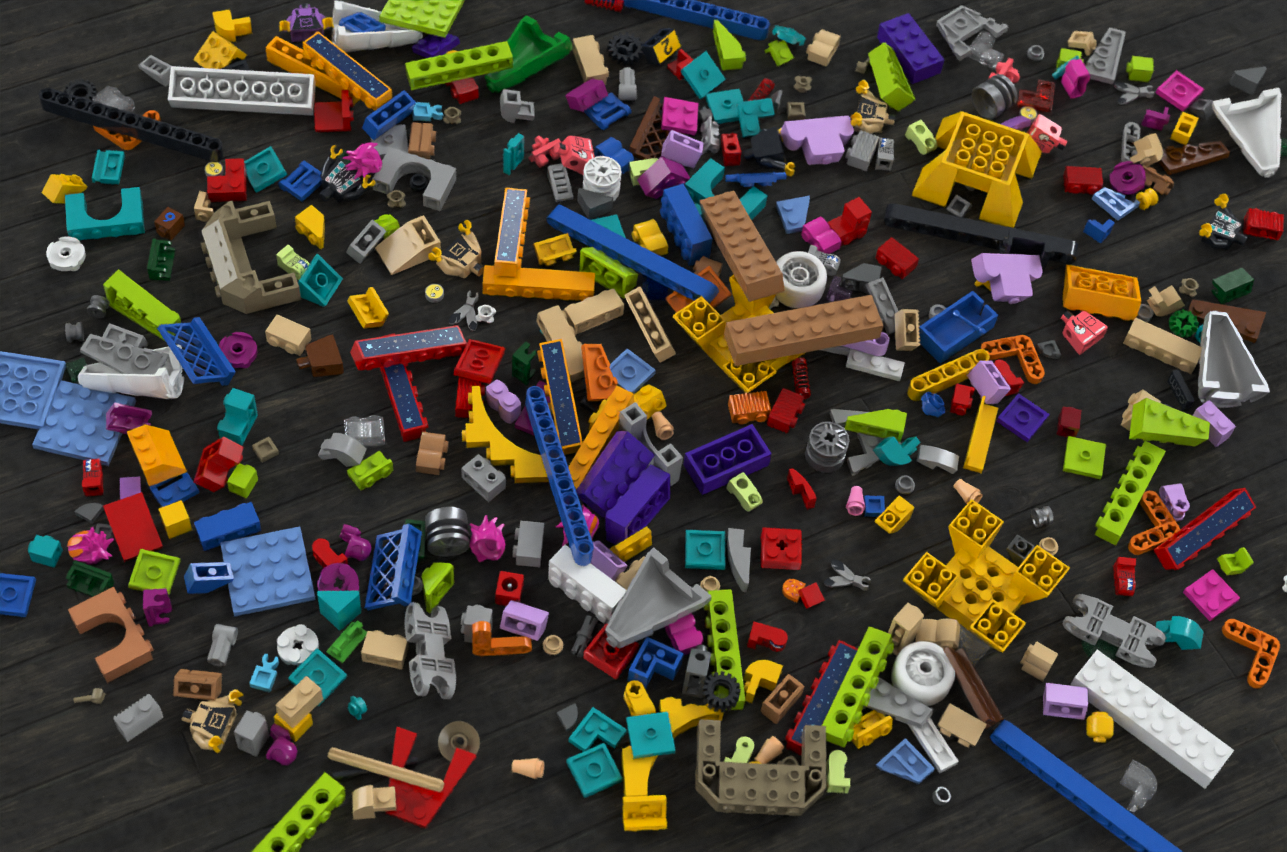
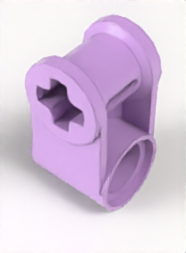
M1182 484L1161 486L1159 491L1161 500L1175 521H1182L1185 517V512L1190 507Z

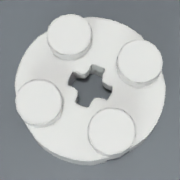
M61 237L59 241L52 242L46 251L51 268L60 271H77L86 257L84 246L74 237ZM66 252H69V255H68V256H63V255H62V254H65Z
M305 625L288 628L277 639V650L280 659L288 665H297V667L316 648H319L316 634ZM302 643V649H293L294 644Z

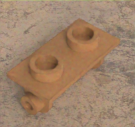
M1143 166L1146 174L1145 185L1150 188L1151 184L1155 183L1153 190L1162 195H1168L1174 186L1172 179L1166 175L1161 176L1152 167Z

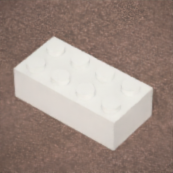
M566 545L549 561L548 579L554 587L562 589L570 599L578 601L583 609L594 613L599 621L609 623L619 601L623 599L627 590L592 564L586 566L576 564L571 549Z

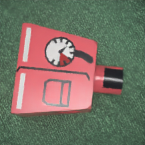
M1038 114L1026 132L1030 134L1044 153H1050L1054 146L1063 150L1067 144V140L1059 137L1062 128L1041 114Z
M568 136L562 143L557 142L554 146V152L560 154L563 166L584 175L585 164L594 158L591 139Z
M1066 311L1061 317L1066 323L1062 332L1063 336L1079 355L1101 340L1108 329V326L1086 311H1082L1077 316H1074L1070 311Z

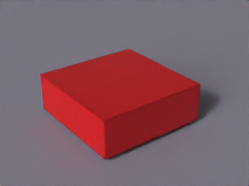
M817 583L798 590L806 609L825 601Z

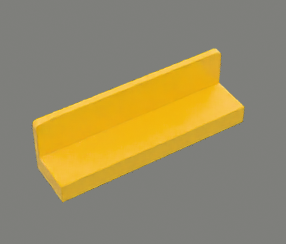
M982 396L963 466L964 469L982 473L998 412L997 407L984 404L986 396Z

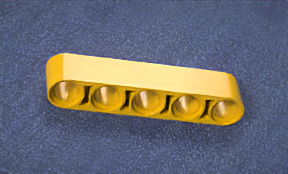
M978 349L914 377L910 382L907 395L913 401H920L921 396L926 392L935 394L969 379L967 374L979 361H989L990 355L987 351Z

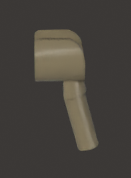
M870 58L864 63L858 61L855 71L864 74L870 63Z
M94 688L92 695L74 698V703L92 701L93 703L101 704L105 693H102L103 690L100 688Z

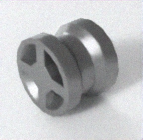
M94 295L90 300L91 305L88 306L87 313L94 318H104L106 315L105 309L109 307L110 303L105 297Z
M78 322L76 325L66 323L67 342H72L73 340L84 341L82 322Z
M1044 506L1042 509L1034 508L1031 511L1032 522L1036 528L1041 527L1043 524H1053V513L1049 506Z

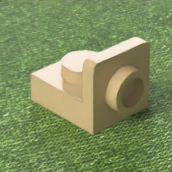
M1074 31L1068 41V45L1074 48H1085L1086 55L1090 56L1096 48V40H1094L1093 32Z
M199 191L194 207L196 220L203 222L209 221L214 214L213 209L210 208L211 202L208 200L207 192Z

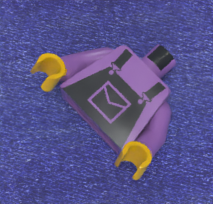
M302 3L300 9H294L292 15L286 21L279 22L280 31L291 32L292 42L305 41L317 32L324 35V29L334 28L332 18H326L318 12L317 8H310L308 3Z

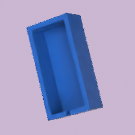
M680 184L664 189L663 197L661 198L662 208H660V214L666 220L669 232L673 233L675 244L681 249L682 258L687 261L689 266L695 265L696 261H700L702 256L710 258L712 237L685 185Z
M972 291L919 326V343L941 364L982 336L979 334V331L961 319L954 318L952 316L954 310H958L960 315L978 327L984 328L986 332L994 328L998 314L986 304L980 316L984 301Z

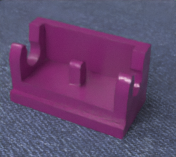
M114 402L106 413V430L127 434V431L140 426H151V423L147 422L152 416V410Z
M167 588L143 590V610L149 627L153 626V624H165L170 621L169 618L159 617L161 613L172 612Z

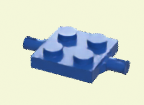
M786 172L725 175L726 182H739L744 187L754 186V183H758L761 186H770L772 182H777V180H786Z

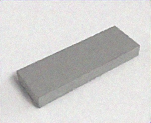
M884 277L867 283L866 287L869 294L873 297L880 318L883 319L884 328L889 335L895 332L894 314L898 312V309Z

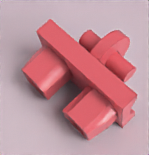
M1009 58L1006 63L998 62L996 73L1008 77L1012 83H1017L1020 75L1018 70L1012 66L1014 60ZM991 73L989 79L996 75V73Z
M536 137L535 144L532 145L534 151H532V156L528 159L530 162L535 161L541 168L549 162L545 155L550 154L553 160L560 158V154L554 152V146L557 142L561 143L558 138L549 143L548 138Z

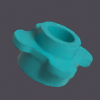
M352 696L350 697L351 702L348 703V710L351 715L360 720L362 718L361 714L366 713L367 706L362 698Z

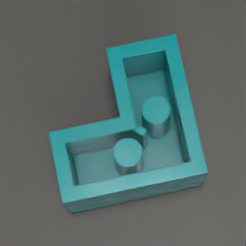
M232 388L230 394H227L224 398L223 405H225L226 415L223 420L219 421L217 431H219L220 438L224 436L242 446L258 413L253 394Z

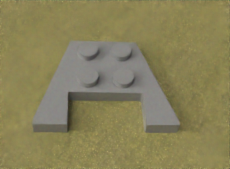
M962 5L937 20V27L959 61L970 55L972 50L962 41L983 28L996 38L1008 29L1006 24H997L994 19L981 17L980 13Z
M839 409L830 410L832 422L840 426H845L848 416L869 413ZM857 432L864 454L848 457L847 463L852 476L880 460L873 449L885 438Z

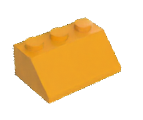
M143 425L127 431L132 448L149 486L187 472L169 430Z

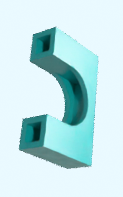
M711 158L685 183L691 199L699 205L700 200L714 196L711 190L723 179L725 167ZM754 186L739 199L751 220L766 206L768 196Z
M140 187L121 189L122 208L115 217L108 220H96L87 215V203L84 193L65 195L68 236L81 241L145 233Z

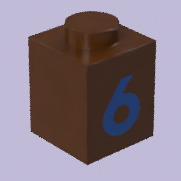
M169 207L154 221L157 234L171 241L185 226L183 215Z

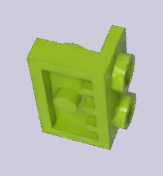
M378 451L363 460L360 465H355L348 469L347 474L361 491L374 485L377 480L389 476L393 471V462L391 459L387 460Z

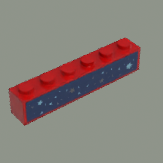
M459 325L357 340L354 342L350 353L358 371L372 370L379 367H390L398 364L405 365L410 362H423L429 359H441L448 356L456 357L462 354L467 343Z
M408 364L380 367L403 441L421 438L422 432H426L429 426L426 417H422L421 401L417 402L418 392L416 386L411 384L413 377L411 371H407L406 366Z
M1246 488L1233 489L1156 547L1154 551L1164 569L1178 570L1185 565L1184 562L1198 556L1197 552L1210 547L1211 542L1223 537L1226 530L1236 527L1239 520L1249 517L1251 515L1250 512L1256 506Z
M841 640L838 641L836 646H831L827 655L830 659L828 663L824 661L819 673L822 674L820 679L815 678L811 686L813 692L811 696L807 694L802 704L805 707L803 712L799 711L795 717L794 723H796L794 730L790 728L785 740L788 741L787 749L802 756V731L804 726H822L858 651L857 648Z

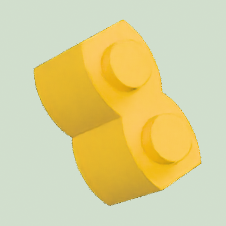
M654 219L634 225L632 231L634 242L659 256L668 253L667 241Z

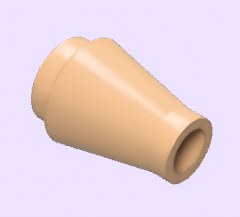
M655 412L652 415L656 436L661 440L671 438L674 434V427L663 416L662 412Z
M959 479L954 484V488L966 504L971 499L977 503L981 500L982 494L974 486L964 482L962 479Z
M773 736L770 739L767 738L754 760L761 764L769 763L782 754L783 744Z
M539 758L513 760L512 772L533 779H537V777L542 778L544 761H540Z

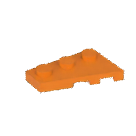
M583 344L581 350L588 401L607 400L616 388L618 381L616 377H613L610 363L602 344Z

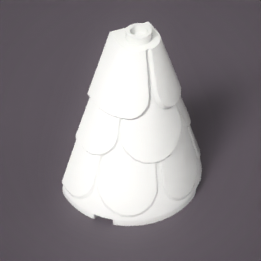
M334 0L332 43L344 52L372 50L387 46L392 48L417 43L419 39H422V32L386 23H383L386 25L385 31L353 33L347 29L345 30L344 26H339V21L342 18L362 12L379 21L381 12Z
M1280 88L1262 91L1258 99L1231 104L1230 98L1213 101L1212 108L1215 115L1242 149V154L1260 176H1273L1280 163Z
M168 346L153 350L154 352L169 354L165 364L157 370L155 375L121 374L98 362L84 366L78 375V381L84 388L113 394L119 392L134 396L141 395L174 399L178 398L183 390L184 377L181 374L183 367Z

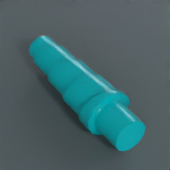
M1076 55L1074 58L1070 59L1069 61L1074 60V59L1077 60V59H1080V58H1079V56ZM1069 61L1057 68V71L1052 74L1055 79L1066 73L1065 68Z

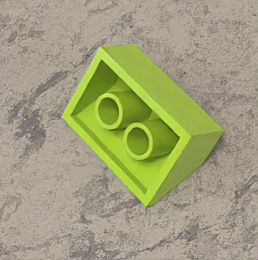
M594 247L581 249L579 272L595 273V282L609 290L614 288L617 294L625 299L624 295L631 292L637 285L638 274L633 269L622 265L618 260L605 255L601 250H597Z

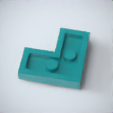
M772 98L737 103L743 138L753 137L760 132L758 119L775 115Z
M592 707L569 737L568 742L584 752L591 747L598 737L615 749L627 733V729Z

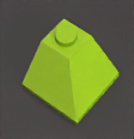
M434 562L430 568L427 567L422 573L423 592L428 613L432 612L433 608L437 606L454 585L453 565L450 563Z

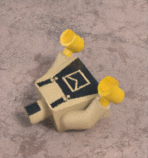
M865 80L859 82L856 91L863 94L860 96L857 112L851 116V119H853L851 120V125L854 126V131L859 132L862 130L869 134L882 132L883 124L894 125L896 115L886 113L887 104L881 102L870 90H867L869 85Z
M465 220L464 223L467 228H464L462 223L458 226L459 231L465 232V236L461 234L443 252L438 247L432 249L435 255L432 252L428 254V258L432 261L436 260V264L446 275L466 278L471 272L477 276L482 275L484 272V266L481 265V248L474 233L470 232L471 222Z
M233 690L228 696L207 702L203 701L199 704L197 711L185 709L182 721L191 723L190 731L192 737L201 749L214 750L216 753H219L220 749L222 750L237 715L233 705L240 706L242 704V701L238 698L244 696V694L240 691Z

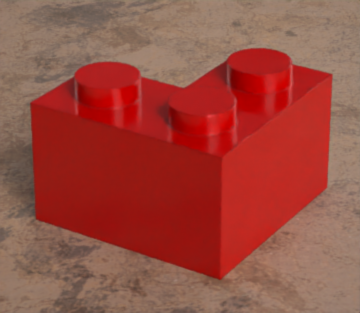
M244 158L225 159L226 176H207V193L210 202L247 201Z
M858 197L844 205L841 216L828 222L830 228L840 237L841 246L848 245L852 240L866 235L872 211Z
M223 436L205 447L194 483L212 492L223 488L228 481V470L235 465H239L243 458V446Z

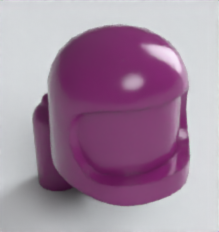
M344 524L339 538L349 543L345 556L347 558H355L358 561L366 560L371 553L370 542L361 538V532L358 528Z
M274 723L270 729V736L273 737L275 742L268 750L266 759L270 761L276 760L282 765H290L297 756L296 745L290 742L289 731Z

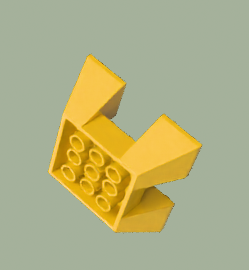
M962 111L943 118L935 140L937 147L946 150L922 168L912 196L945 207L955 182L988 193L979 219L992 224L1014 228L1023 204L1015 173L1032 179L1042 153L1041 149L1028 133Z
M732 275L729 280L735 306L720 315L701 296L675 313L673 318L745 393H749L776 374V371L804 353L739 366L734 365L724 336L726 322L772 314L773 312L769 307L776 294L749 302L735 276Z
M971 499L949 525L955 551L954 557L947 565H944L926 552L903 581L921 598L950 619L957 620L961 627L983 643L1003 653L1026 625V622L1014 615L1017 609L1022 604L1048 597L1069 571L1070 567L1038 545L1035 546L1019 567L1014 565L990 548L1004 521Z

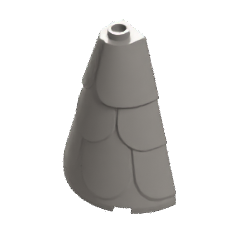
M1210 311L1205 316L1200 342L1202 349L1199 361L1198 397L1203 404L1210 400L1219 408L1241 406V402L1247 400L1254 402L1270 392L1267 382L1254 362L1255 360L1243 343V338L1225 312Z
M653 547L647 553L623 599L619 601L605 629L608 637L606 640L613 648L627 646L652 635L653 631L670 625L678 619L703 608L711 601L712 597L698 584L691 588L669 569L668 559Z

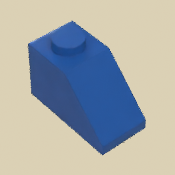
M230 562L191 563L184 575L187 593L195 594L211 592L232 582L234 577Z

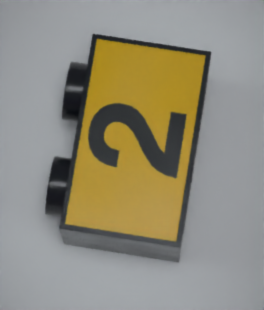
M662 28L641 45L648 64L661 65L668 57L674 55L681 48V44L675 29Z

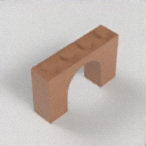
M114 587L68 609L71 619L80 634L107 622L118 623L126 629L125 638L117 647L95 658L107 683L153 660L151 652L154 651L149 640L144 641L142 637L144 632L140 624L135 625L133 621L135 616L131 608L126 609L124 606L126 600L121 592L117 593Z

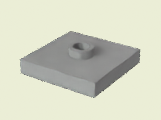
M405 124L393 126L376 140L371 138V143H378L374 148L381 158H384L389 147L408 153Z

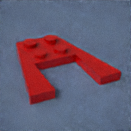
M400 727L396 728L392 765L400 768L405 767L417 733ZM456 748L444 778V787L441 792L390 778L389 787H395L396 810L385 811V813L427 828L446 798L452 793L456 784L462 779L471 763L476 759V754Z

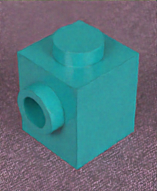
M36 535L34 541H31L28 546V553L33 562L54 568L63 551L60 541L47 535L44 537Z

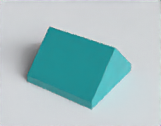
M316 254L298 281L300 297L324 307L343 278L319 254Z
M359 591L317 592L320 613L339 631L361 613Z

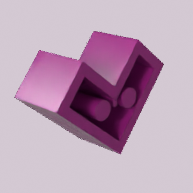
M661 156L637 181L646 196L657 199L663 195L664 189L680 184L685 185L690 177L682 164Z

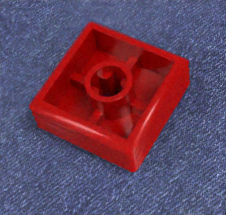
M762 528L761 567L800 570L802 564V531L798 529Z
M606 623L585 649L583 658L614 679H617L638 652L639 643L634 642L622 648H613L606 640L608 638L605 631L608 625ZM613 649L615 653H609L608 651Z

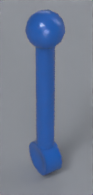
M958 310L953 311L952 316L954 318L961 319L962 321H964L965 323L979 331L980 335H984L986 333V330L984 328L978 327L977 325H975L974 323L960 315V312Z

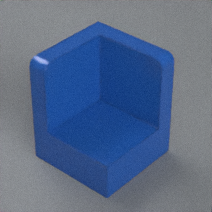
M1108 219L1102 225L1096 220H1088L1083 232L1101 244L1111 233L1115 222Z

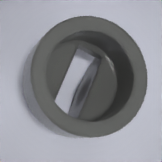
M938 787L932 794L933 802L940 806L949 802L951 795L948 789Z

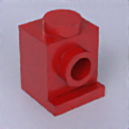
M956 384L952 395L950 412L957 415H965L967 408H971L975 387Z

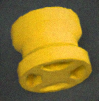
M1149 188L1145 192L1138 193L1136 200L1141 202L1139 207L1145 210L1150 205L1153 206L1158 203V196L1152 188Z

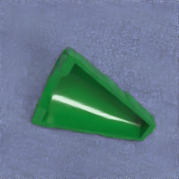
M526 15L507 40L513 56V68L486 74L484 76L487 82L486 86L491 92L499 93L503 89L506 90L525 81V78L536 74L567 56L572 51L570 38L560 32H557L554 38L544 34L537 20Z

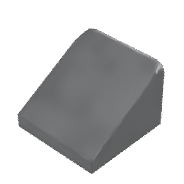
M782 90L769 97L772 98L774 114L778 112L783 93Z
M1197 99L1189 107V111L1207 120L1214 112L1212 108L1213 101Z
M956 195L946 210L958 217H964L972 205Z

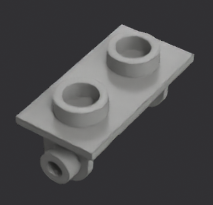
M709 116L700 128L702 132L703 154L707 150L717 153L720 149L718 139L719 125L712 121L711 116Z

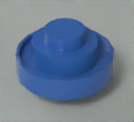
M926 392L921 396V408L926 415L940 417L945 413L944 401L939 395Z

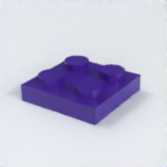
M448 33L446 37L429 34L412 46L414 53L423 57H436L446 54L460 44L458 37Z
M1018 393L998 416L996 422L1028 442L1048 419L1050 414Z

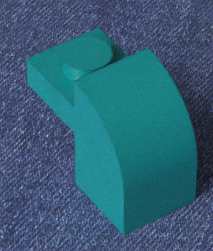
M893 436L885 438L873 451L886 465H904L912 461L909 455L917 450L916 446L921 442L917 437L907 438L902 444H899Z
M1172 616L1170 621H1157L1156 628L1166 636L1165 642H1176L1182 650L1201 649L1204 631L1195 621L1180 616Z

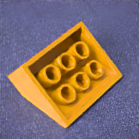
M1066 264L1063 307L1069 310L1086 311L1089 314L1098 313L1105 317H1119L1125 321L1137 318L1141 305L1138 278Z

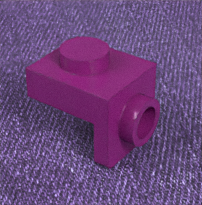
M1165 107L1163 113L1147 109L1142 126L1162 131L1164 124L1167 125L1170 119L1168 114L1169 108Z

